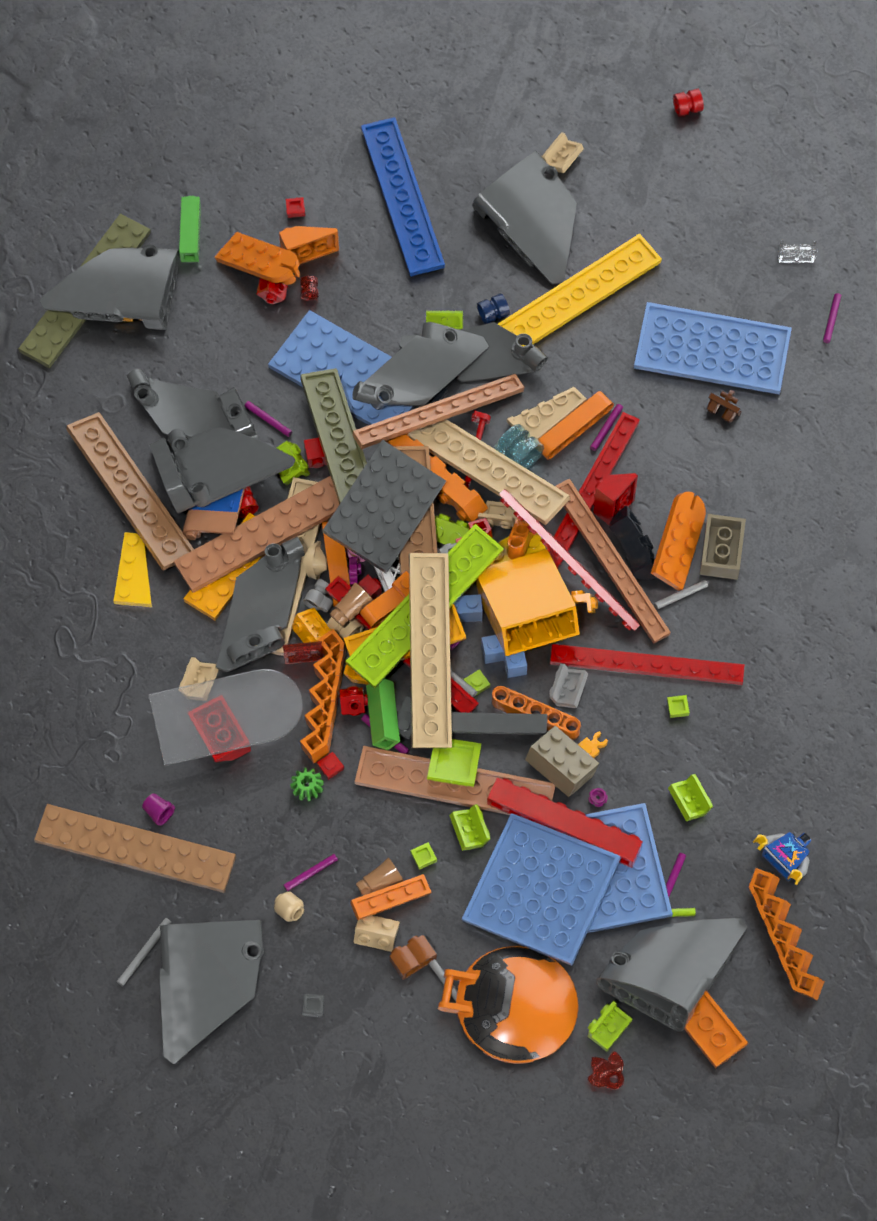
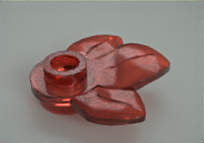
M614 1051L609 1056L608 1061L603 1058L592 1057L591 1068L594 1073L587 1078L588 1081L598 1088L607 1087L611 1090L621 1088L624 1083V1076L622 1074L624 1063L620 1055ZM615 1077L618 1081L616 1083H612L610 1081V1078Z

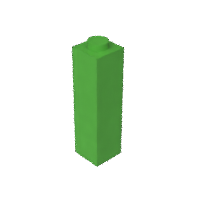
M187 196L181 198L179 249L181 262H199L200 197Z
M384 678L375 688L370 684H367L366 688L372 745L389 750L400 742L394 683Z

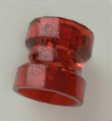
M311 275L302 277L300 279V286L302 288L301 298L308 301L317 299L319 297V290L317 288L318 278Z

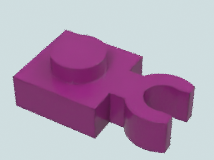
M349 557L350 584H358V575H361V563H357V557Z

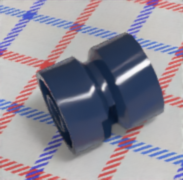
M501 293L492 296L490 301L485 299L477 303V309L484 324L496 321V317L501 319L510 315L508 303Z

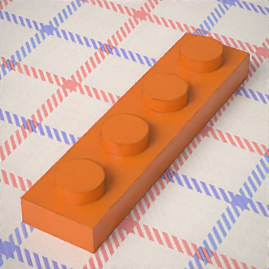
M424 874L353 899L350 903L357 920L427 896L431 893Z

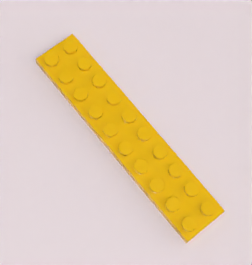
M638 234L507 317L498 325L517 336L523 333L528 334L532 338V344H535L660 264L662 258L641 234Z

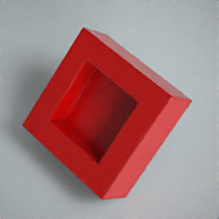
M303 197L286 199L287 218L305 216Z
M331 752L317 762V766L328 780L344 770L343 764L334 752Z

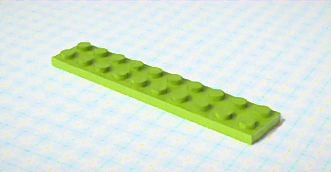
M476 524L448 552L449 609L504 551L500 544ZM409 594L346 660V664L374 688L410 651Z

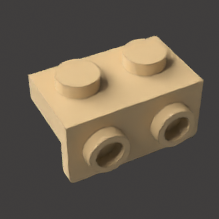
M560 133L543 154L542 158L550 166L556 168L557 172L565 173L584 148L581 143L569 141L565 133Z
M487 501L488 509L484 513L478 514L479 519H487L490 527L495 525L504 529L513 528L517 519L513 514L515 510L511 506L507 508L502 502Z
M191 657L180 683L179 692L187 700L207 702L219 669H216V664L202 663L195 657Z
M373 915L360 919L355 928L354 943L391 952L394 948L400 922Z

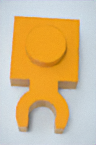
M597 732L594 734L592 741L585 738L578 745L595 758L600 754L598 748H604L608 740L605 739L603 742H599L597 739L601 736V732Z

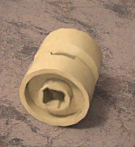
M332 617L327 623L331 630L334 629L336 633H339V637L343 641V638L360 633L364 629V626L356 619L348 621L343 627Z

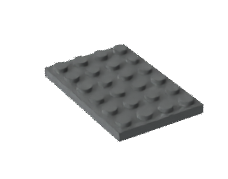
M382 440L322 530V533L379 570L387 573L446 483V480Z

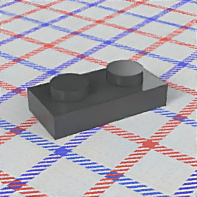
M406 696L397 719L399 736L410 740L412 738L411 697Z

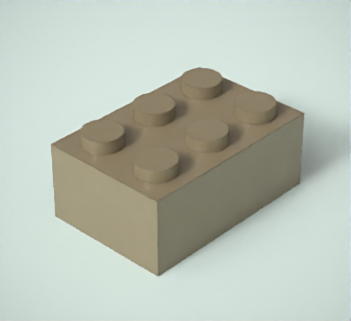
M708 514L700 575L738 580L746 519Z
M556 726L530 747L525 759L568 797L594 776L599 765L598 761Z

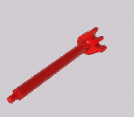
M474 410L472 422L479 423L475 437L481 440L485 424L490 423L491 416ZM468 476L465 477V486L467 488L472 480Z

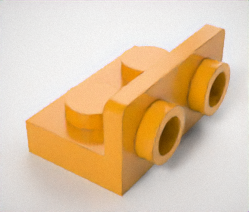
M314 607L296 614L292 624L293 631L306 644L305 647L309 651L313 649L314 652H316L319 646L318 639L331 630Z

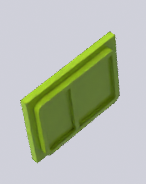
M452 739V748H433L427 780L474 787L482 743Z

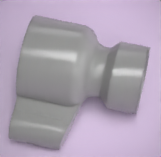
M318 579L314 585L315 589L308 591L303 599V603L310 609L314 607L316 611L328 612L333 604V601L324 595L327 594L325 588L329 583Z

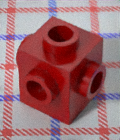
M261 278L256 295L273 305L284 301L288 285L281 282H270Z
M351 686L347 689L339 690L342 715L350 714L351 716H357L365 713L364 706L368 705L367 694H363L362 687Z

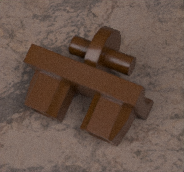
M730 390L729 393L721 392L720 396L724 397L725 400L713 393L708 397L710 401L707 410L716 415L720 407L726 409L722 419L729 423L735 419L736 415L739 417L742 413L740 408L730 403L737 404L739 399L733 397L735 394L733 390Z

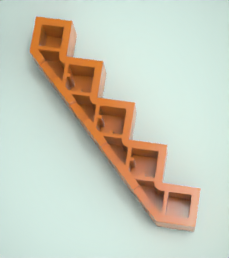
M409 433L386 440L393 447L424 446L417 439L413 441L407 435ZM430 456L431 471L446 480V483L438 493L439 501L443 504L454 506L457 516L462 521H475L479 513H484L488 509L479 493L474 489L470 491L465 486V481L455 472L453 474L448 472L446 464L437 456Z
M334 629L318 639L319 647L325 657L313 664L315 674L321 682L309 689L311 700L317 707L304 715L306 724L313 732L300 740L302 750L313 764L330 752L346 657L345 643Z
M756 868L749 884V889L754 896L773 945L776 947L792 989L799 994L818 1000L825 981L807 973L813 955L796 948L802 929L785 922L791 904L784 899L774 896L780 878Z

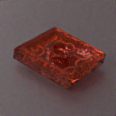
M322 641L283 645L285 664L319 661L323 658Z

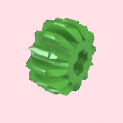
M304 768L303 773L297 770V776H292L291 778L293 783L290 784V787L294 790L293 795H299V800L301 801L304 797H307V801L310 802L311 796L317 799V793L323 792L321 786L324 785V781L320 779V773L315 774V769L307 772V768Z

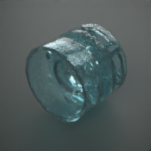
M516 424L501 436L494 449L524 468L529 469L542 454L544 445L537 438L530 437V432L525 430L521 424Z

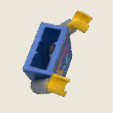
M790 832L768 836L758 835L753 840V843L757 842L760 844L757 848L758 850L765 847L762 856L788 882L793 878L796 880L795 885H798L801 878L807 874L810 860L808 858L809 850L806 846L811 842V838L806 833L801 834L798 838Z

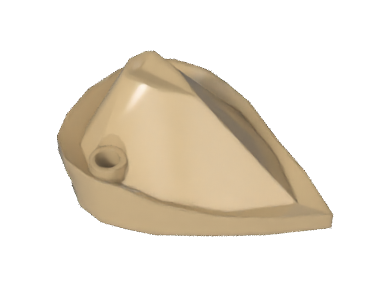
M321 541L314 543L305 555L306 573L309 578L318 580L321 573L327 570V558L321 550Z

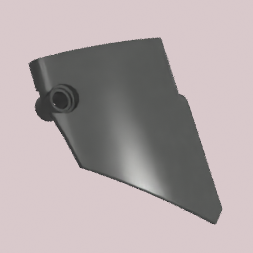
M152 244L146 245L144 248L108 249L67 276L39 301L45 310L71 312L78 319L121 322L124 318L141 319L148 329L165 330L180 263L179 250L157 248Z

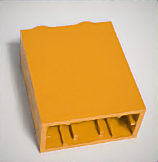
M547 549L525 554L522 557L502 563L491 564L476 580L478 595L481 594L483 609L505 656L580 635L576 605Z

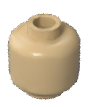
M285 892L276 897L274 910L285 921L291 922L298 920L303 915L304 904L292 892Z

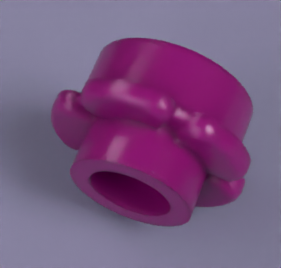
M595 788L589 793L588 800L590 804H594L596 807L603 806L608 800L606 792L601 788Z

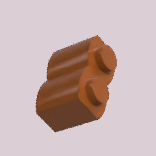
M424 935L412 937L406 946L396 947L391 951L390 962L403 980L429 965L432 960L437 959L436 952Z

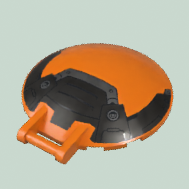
M502 947L478 958L466 972L446 969L444 972L445 984L442 1001L439 1002L438 1009L457 1014L467 1038L472 1044L481 1049L484 1054L507 1063L524 1064L548 1057L561 1047L574 1029L578 1015V998L575 986L566 970L555 959L527 947ZM453 980L459 981L456 1003H450Z

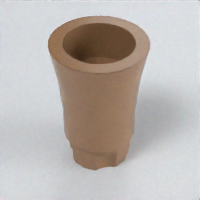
M354 583L348 593L335 606L330 616L343 627L366 605L372 602L373 599L362 587Z
M387 858L381 865L357 882L356 886L364 896L400 883L403 879L392 861Z

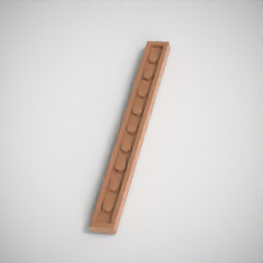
M513 374L354 430L352 436L360 449H364L381 443L382 440L386 441L521 393L524 391V386L517 375Z
M570 478L556 485L555 487L569 495L570 500L564 505L565 510L653 644L669 636L670 630Z

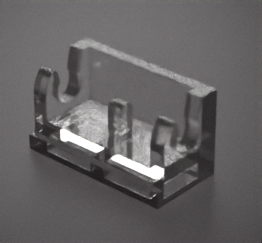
M812 240L811 244L783 245L784 241H779V262H815L817 256L816 240Z

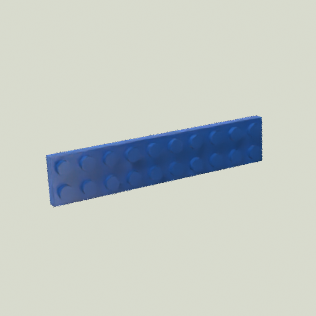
M396 118L361 125L366 146L410 277L445 268V263Z

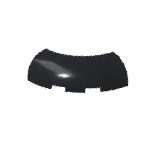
M625 506L612 518L609 528L621 543L628 557L633 576L641 580H654L657 578L651 574L655 561L652 552L654 547L648 535H643V531L639 526L641 523L628 506Z

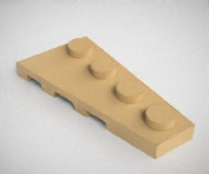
M572 387L554 396L553 399L547 402L543 401L530 410L522 411L520 415L508 418L507 423L531 446H534L539 438L587 401V399L575 387Z

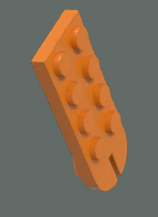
M236 232L215 256L216 261L274 283L281 282L285 285H291L296 281L295 276L300 277L298 269L299 260L294 252Z
M683 492L674 498L651 571L652 575L678 591L684 588L706 515L702 499L698 495L694 496L695 493Z
M705 991L684 1030L716 1069L747 1046L748 1042L710 994Z

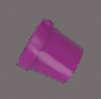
M155 793L149 795L142 805L143 810L159 826L166 823L175 810V806L171 802L164 800Z

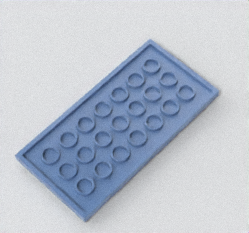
M647 302L634 369L780 395L792 327Z
M310 310L268 363L270 369L302 386L301 374L337 368L351 415L367 425L411 411L415 407L386 405L383 409L379 410L373 408L371 404L353 400L352 394L355 385L359 381L365 382L392 357Z

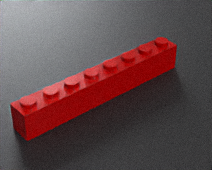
M505 778L496 779L487 797V805L509 815L513 813L617 854L621 857L619 863L630 868L633 867L642 848L643 841L638 836L625 834L615 826L609 827L597 818L591 819L586 817L579 810H570L563 803H554L548 797L542 794L536 795L526 787L513 785L510 780Z

